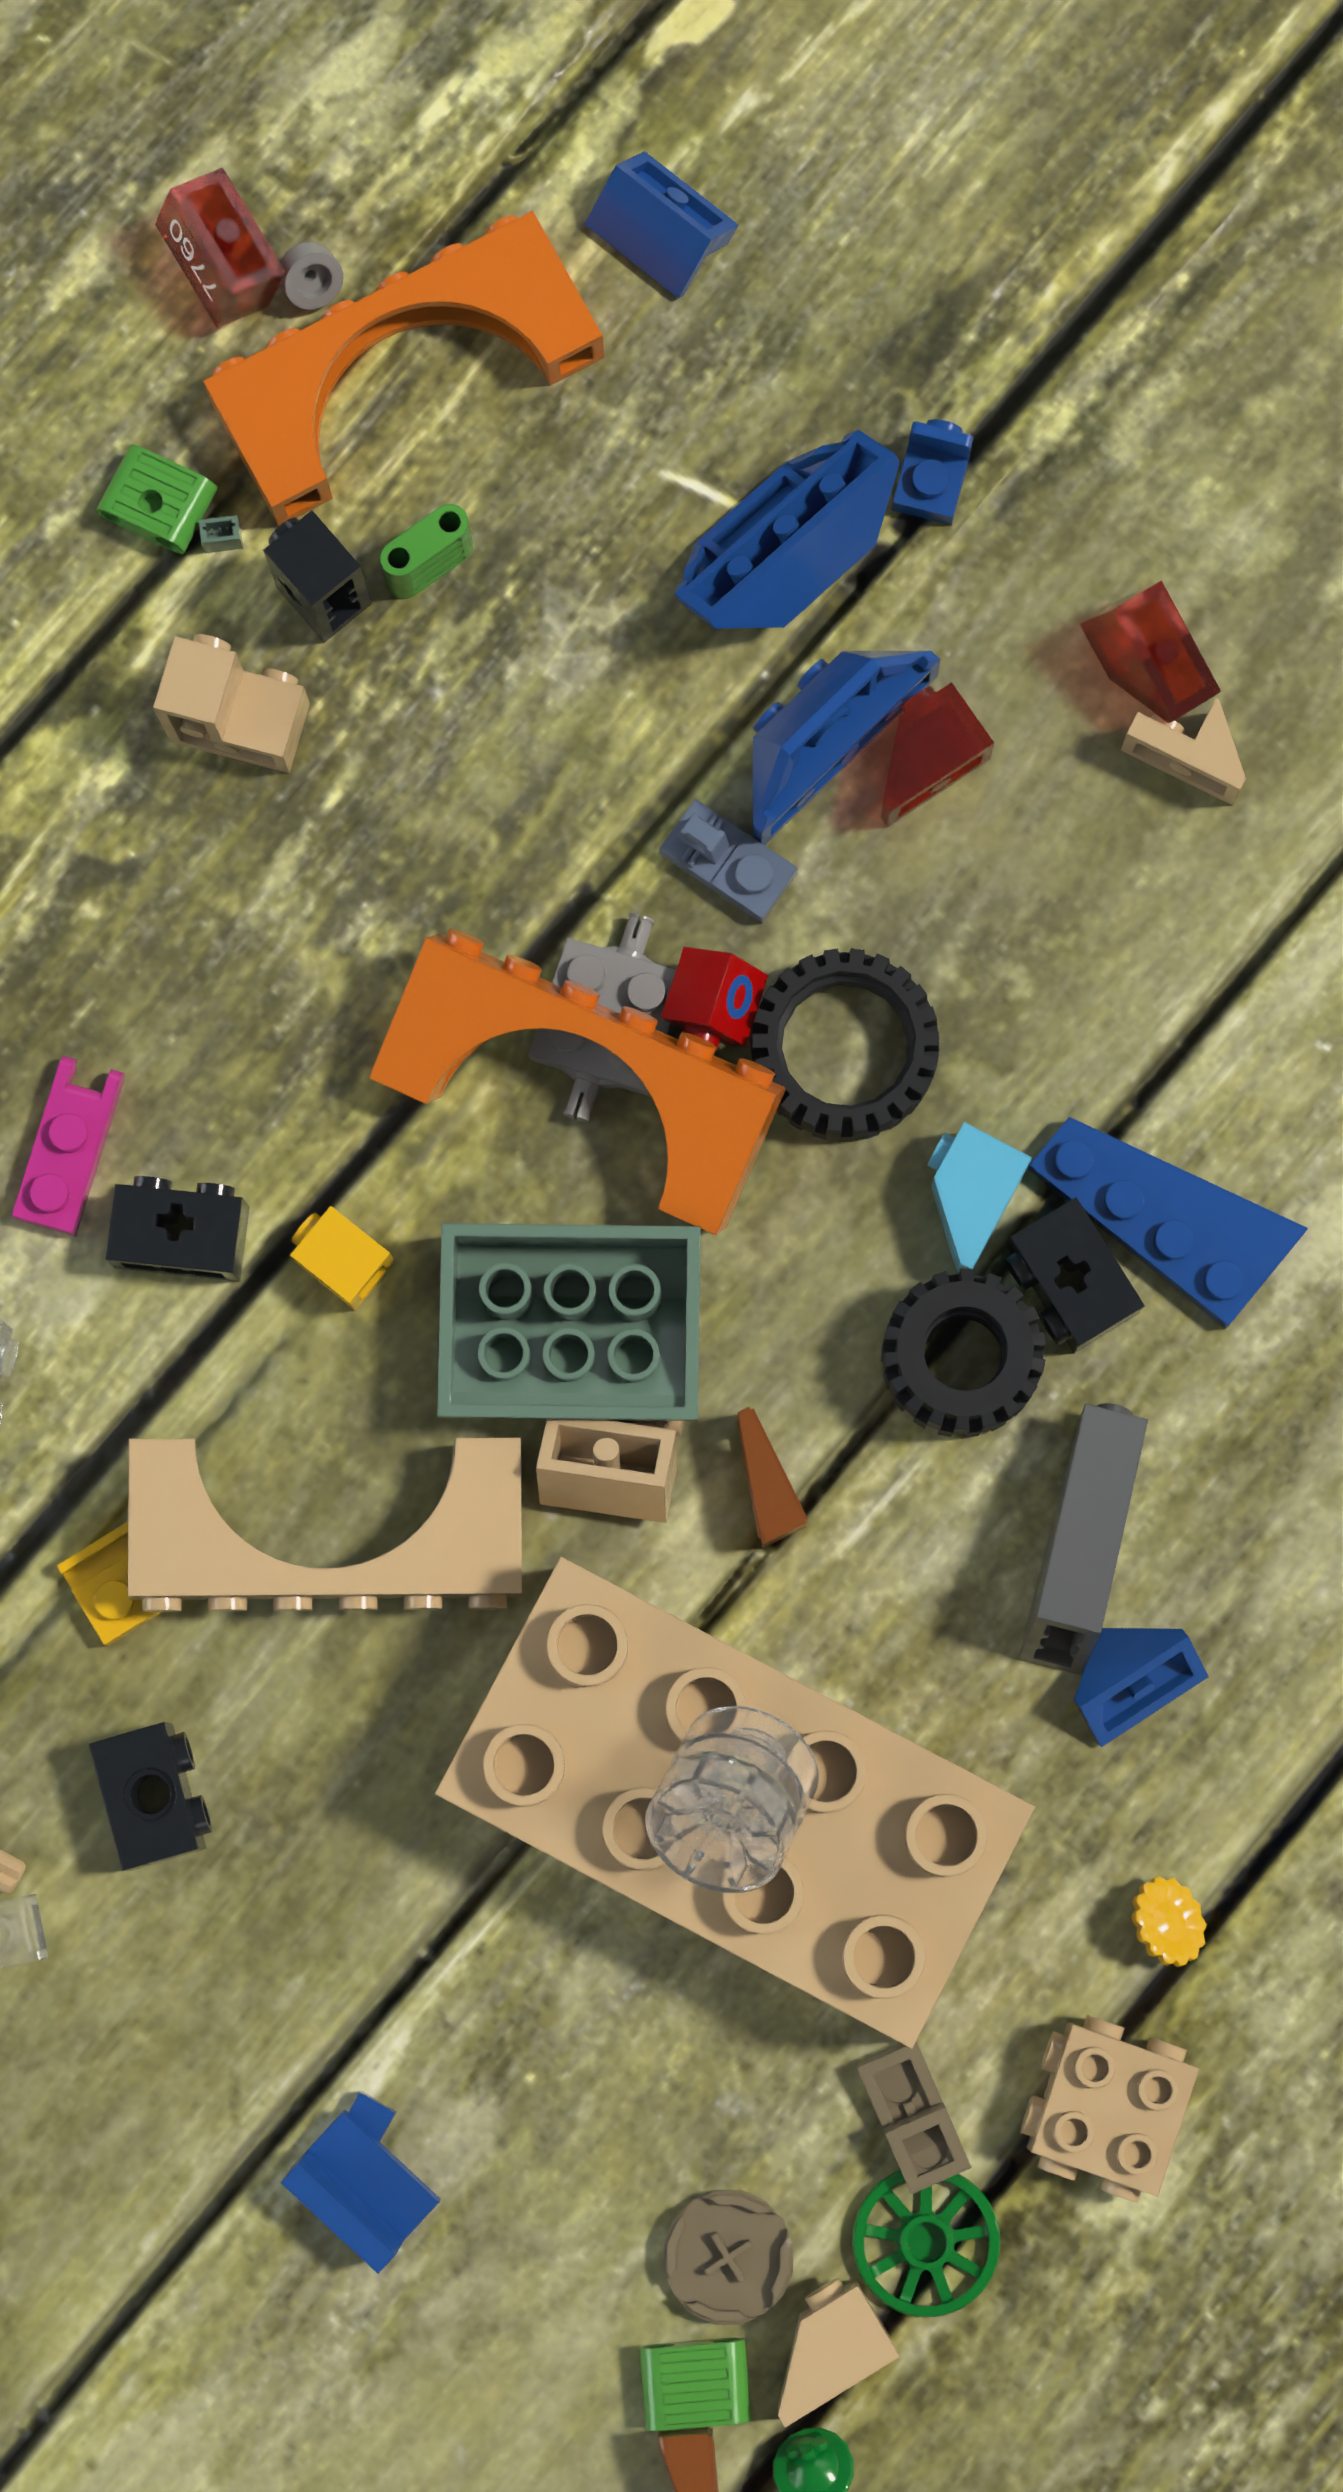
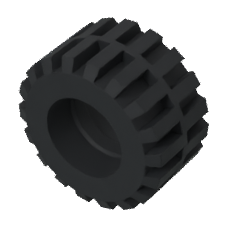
M960 1269L959 1274L948 1275L947 1271L933 1275L932 1280L924 1284L919 1282L910 1289L908 1295L903 1301H899L892 1313L881 1348V1362H883L884 1367L883 1378L887 1389L890 1388L895 1396V1404L902 1412L906 1410L914 1417L913 1422L924 1429L926 1426L938 1430L939 1435L951 1437L953 1434H965V1438L979 1436L981 1432L990 1429L993 1432L1004 1426L1013 1416L1016 1417L1038 1387L1037 1384L1043 1374L1046 1361L1043 1359V1350L1046 1347L1045 1334L1039 1330L1037 1322L1040 1318L1033 1306L1027 1307L1022 1300L1024 1294L1015 1286L1011 1289L999 1283L1001 1277L988 1273L987 1277L974 1275L975 1269ZM955 1318L974 1320L990 1330L996 1338L1001 1350L1000 1365L995 1376L981 1388L975 1390L950 1388L938 1381L928 1369L925 1361L927 1338L937 1325L946 1320Z

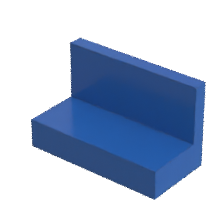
M645 151L615 166L584 224L677 298L684 296L705 257L728 245L739 224Z
M345 2109L296 2161L280 2182L377 2274L392 2260L403 2241L441 2200L439 2196Z

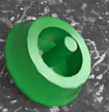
M821 2427L804 2428L790 2435L778 2448L773 2461V2480L778 2492H847L854 2477V2458L847 2443L835 2432Z

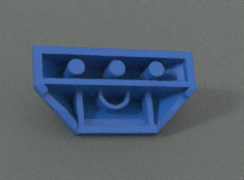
M858 429L845 435L842 442L820 446L785 462L695 542L685 566L683 582L678 583L674 593L678 601L714 629L784 628L876 546L900 464L896 454Z
M842 651L829 664L824 659L816 662L798 682L797 686L801 691L785 707L780 702L773 704L763 713L753 727V730L757 733L753 737V838L766 845L937 678L941 659L932 651Z

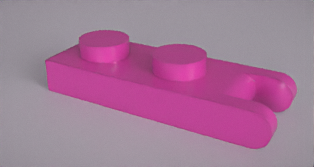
M63 1056L57 1068L11 1216L22 1222L76 1237L123 1087L125 1073L111 1069L106 1078L103 1092L71 1084L76 1071L77 1060Z

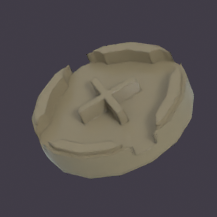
M714 2190L692 2199L674 2217L664 2240L663 2271L672 2293L690 2314L713 2324L741 2325L765 2314L783 2297L793 2274V2243L783 2218L766 2200L743 2190Z

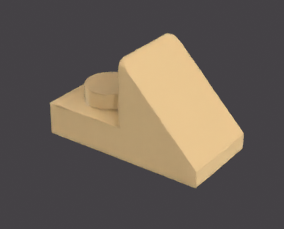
M1218 698L1215 699L1195 740L1184 735V727L1167 716L1152 714L1151 717L1137 712L1125 736L1121 751L1233 806L1246 777Z

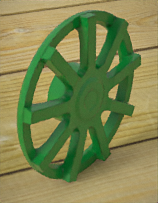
M901 2170L888 2175L874 2185L859 2207L852 2231V2249L858 2272L868 2289L881 2302L900 2313L924 2318L954 2313L973 2302L983 2292L996 2270L1000 2254V2231L996 2215L981 2190L960 2174L944 2180L958 2186L961 2190L940 2214H935L932 2211V2186L920 2191V2211L918 2213L912 2214L891 2189L905 2182ZM881 2197L885 2199L901 2219L902 2226L899 2229L866 2224L873 2207ZM971 2197L980 2208L986 2225L957 2230L952 2229L950 2226L951 2219ZM864 2236L895 2241L898 2244V2249L869 2267L864 2251ZM989 2237V2250L984 2268L958 2254L954 2250L955 2243ZM901 2262H907L910 2270L898 2299L887 2292L876 2280V2277ZM946 2262L954 2264L977 2278V2281L971 2288L954 2300L942 2269ZM928 2270L931 2272L942 2304L931 2306L911 2304L922 2271Z

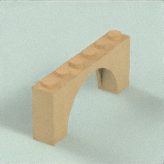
M456 1438L453 1443L452 1464L445 1491L440 1502L419 1530L392 1551L378 1558L357 1565L326 1569L303 1567L277 1560L260 1552L238 1536L221 1518L204 1488L197 1464L195 1439H129L128 1597L130 1600H142V1611L144 1612L182 1611V1600H208V1611H247V1599H273L274 1611L312 1610V1599H338V1610L366 1611L378 1609V1598H404V1610L442 1609V1598H468V1609L497 1610L507 1609V1597H519L522 1594L521 1438Z

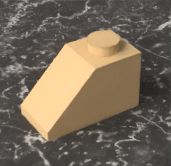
M835 2278L805 2297L810 2308L799 2314L777 2405L778 2417L784 2427L789 2426L899 2358L896 2346L856 2279L843 2286L840 2279Z

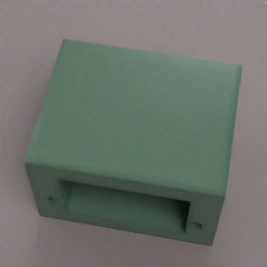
M237 515L199 520L201 544L205 553L244 549L241 524Z

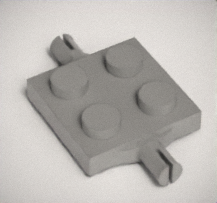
M629 913V919L620 947H598L567 937L552 982L553 984L562 987L564 981L568 980L586 986L600 994L598 1004L618 1013L621 1012L623 1006L642 1011L658 1020L656 1030L669 1036L671 1035L674 1025L663 1020L661 1015L676 970L655 964L643 955L652 926L655 923L653 919L643 915L641 920L639 914ZM543 1028L536 1030L528 1054L530 1060L560 1069L575 1080L566 1110L563 1113L564 1116L573 1120L577 1116L579 1122L589 1123V1117L599 1088H623L649 1097L651 1096L635 1072L622 1059L604 1046L570 1032Z

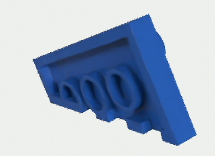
M1071 1117L1064 1122L1028 1167L1031 1173L1067 1202L1077 1197L1093 1223L1225 1329L1232 1323L1308 1230L1303 1225Z

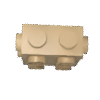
M1087 2015L1083 2027L1067 2022L1064 2034L1052 2032L1041 2065L1042 2070L1051 2072L1043 2098L1036 2095L1031 2096L1022 2121L1020 2133L1030 2136L1026 2148L1030 2152L1041 2156L1037 2167L1074 2181L1079 2169L1103 2177L1100 2190L1136 2203L1139 2201L1141 2192L1158 2197L1199 2068L1183 2062L1187 2052L1184 2048L1149 2037L1146 2049L1121 2040L1124 2027Z

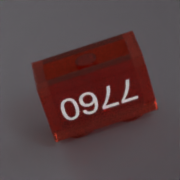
M223 167L171 188L157 217L155 226L217 328L268 307L286 272Z

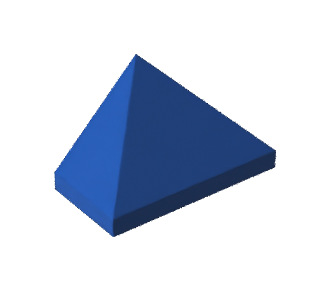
M1102 1628L1101 1635L1083 1671L1074 1701L1093 1737L1100 1747H1103L1209 1676L1189 1636L1183 1629Z

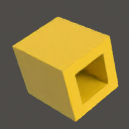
M332 1206L327 1209L322 1217L316 1212L312 1213L298 1228L291 1240L297 1246L290 1254L295 1263L354 1311L357 1310L395 1263L390 1252Z

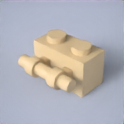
M547 1419L536 1466L540 1504L667 1523L678 1467L676 1436L682 1435L684 1421Z

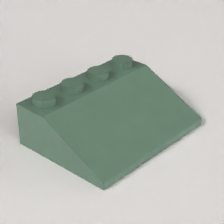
M442 1223L437 1417L698 1421L700 1226Z

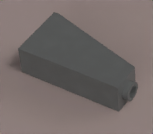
M1086 1403L1075 1428L1019 1654L1020 1660L1081 1675L1101 1635L1148 1424V1419L1133 1416V1413L1123 1406L1111 1403H1103L1097 1406Z

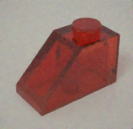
M1162 580L1123 597L1079 624L1108 678L1167 723L1175 721L1221 692Z
M952 682L937 692L932 686L919 691L907 700L901 708L904 714L899 716L880 817L887 828L991 760L994 741Z

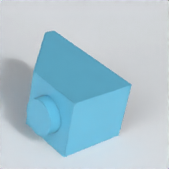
M963 1122L956 1137L944 1132L927 1164L928 1167L937 1171L933 1178L931 1190L957 1273L960 1272V1269H974L1032 1157L966 1122Z

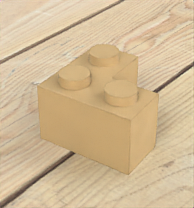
M196 634L192 641L174 636L153 706L169 741L290 773L310 706L304 686L297 685L298 679L280 670L264 668L261 675L244 671L236 652L230 651L231 645L219 638Z

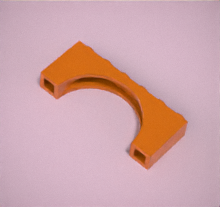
M533 210L519 218L515 215H509L497 220L488 227L484 236L464 246L461 243H456L441 249L432 257L430 264L410 274L403 271L387 277L377 286L374 293L356 302L344 300L331 306L324 312L321 320L302 330L291 328L280 332L268 342L267 348L246 359L242 356L228 359L214 369L211 377L203 380L214 410L278 527L288 519L297 518L333 499L328 479L320 460L319 437L324 410L330 394L347 368L359 356L380 341L399 332L429 325H457L479 329L493 334L519 349L537 366L550 386L605 358L603 335Z
M449 929L447 936L440 933L425 938L369 1076L370 1079L427 1104L442 1096L448 1082L467 1057L498 1035L523 1029L543 1028L561 1030L588 1038L617 1055L635 1072L649 1091L659 1111L667 1142L668 1164L664 1192L658 1209L694 1226H700L701 1229L717 1235L727 1227L786 1090L785 1087L772 1082L775 1075L773 1071L747 1059L740 1058L736 1066L714 1056L716 1046L695 1035L681 1032L679 1039L660 1032L655 1029L658 1020L642 1011L623 1006L621 1012L618 1013L597 1003L600 994L581 984L565 980L563 986L560 987L540 978L542 968L528 960L514 955H507L505 961L488 955L482 952L485 943L465 932Z

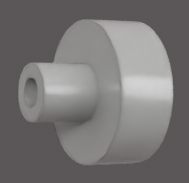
M304 242L295 245L284 254L278 265L277 279L281 289L294 305L302 309L313 310L324 307L335 299L343 284V270L340 263L327 247L317 242Z

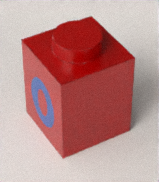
M683 947L661 1018L683 1030L684 1033L695 1035L716 1046L715 1051H717L719 1043L746 1047L768 975L733 953Z

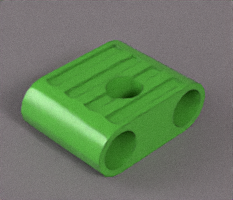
M132 444L129 445L96 512L104 519L173 552L184 554L199 526V520L203 518L218 487L206 477L147 449Z
M445 504L438 507L387 543L380 554L381 567L388 590L395 597L408 599L417 595L471 555L473 540L466 512L460 506Z
M744 2338L662 2343L639 2348L646 2430L667 2431L735 2425L752 2421Z

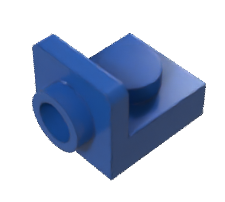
M932 419L928 420L926 424L914 421L892 504V511L952 526L970 458L973 436L963 433L961 427L949 421Z

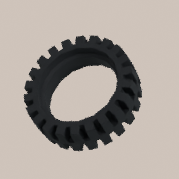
M838 948L824 950L823 955L813 957L811 954L799 960L798 965L792 969L788 967L778 976L773 986L770 985L757 1010L752 1028V1061L773 1071L775 1075L772 1082L786 1088L776 1112L780 1116L786 1117L792 1126L800 1131L805 1129L812 1132L814 1137L825 1140L827 1137L839 1138V1141H853L854 1138L859 1137L868 1139L878 1136L883 1130H890L900 1124L908 1114L915 1110L928 1091L935 1075L939 1057L937 1018L934 1008L930 1006L927 994L920 984L916 985L911 979V974L902 966L897 968L890 964L889 958L876 954L875 957L865 955V950L853 948L850 949V952H839ZM838 985L865 988L885 999L901 1018L908 1041L906 1063L895 1083L877 1098L851 1106L825 1103L805 1092L789 1073L782 1050L784 1028L796 1007L815 992Z

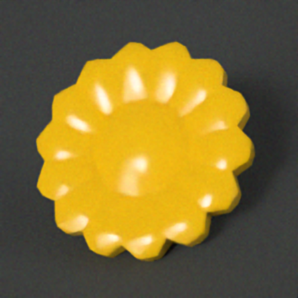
M1160 1876L1151 1879L1150 1882L1141 1884L1139 1895L1133 1898L1132 1903L1135 1911L1132 1913L1131 1919L1137 1927V1939L1145 1944L1148 1955L1158 1957L1163 1965L1168 1966L1173 1963L1176 1967H1181L1188 1961L1198 1958L1199 1948L1205 1945L1203 1932L1207 1924L1201 1915V1904L1193 1898L1190 1888L1181 1886L1175 1878L1165 1880Z

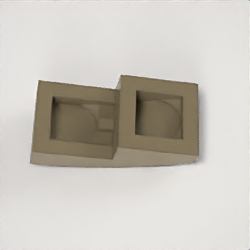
M917 2041L912 2049L901 2043L855 2063L911 2195L972 2168Z

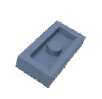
M696 799L659 848L660 855L761 924L798 874V868Z

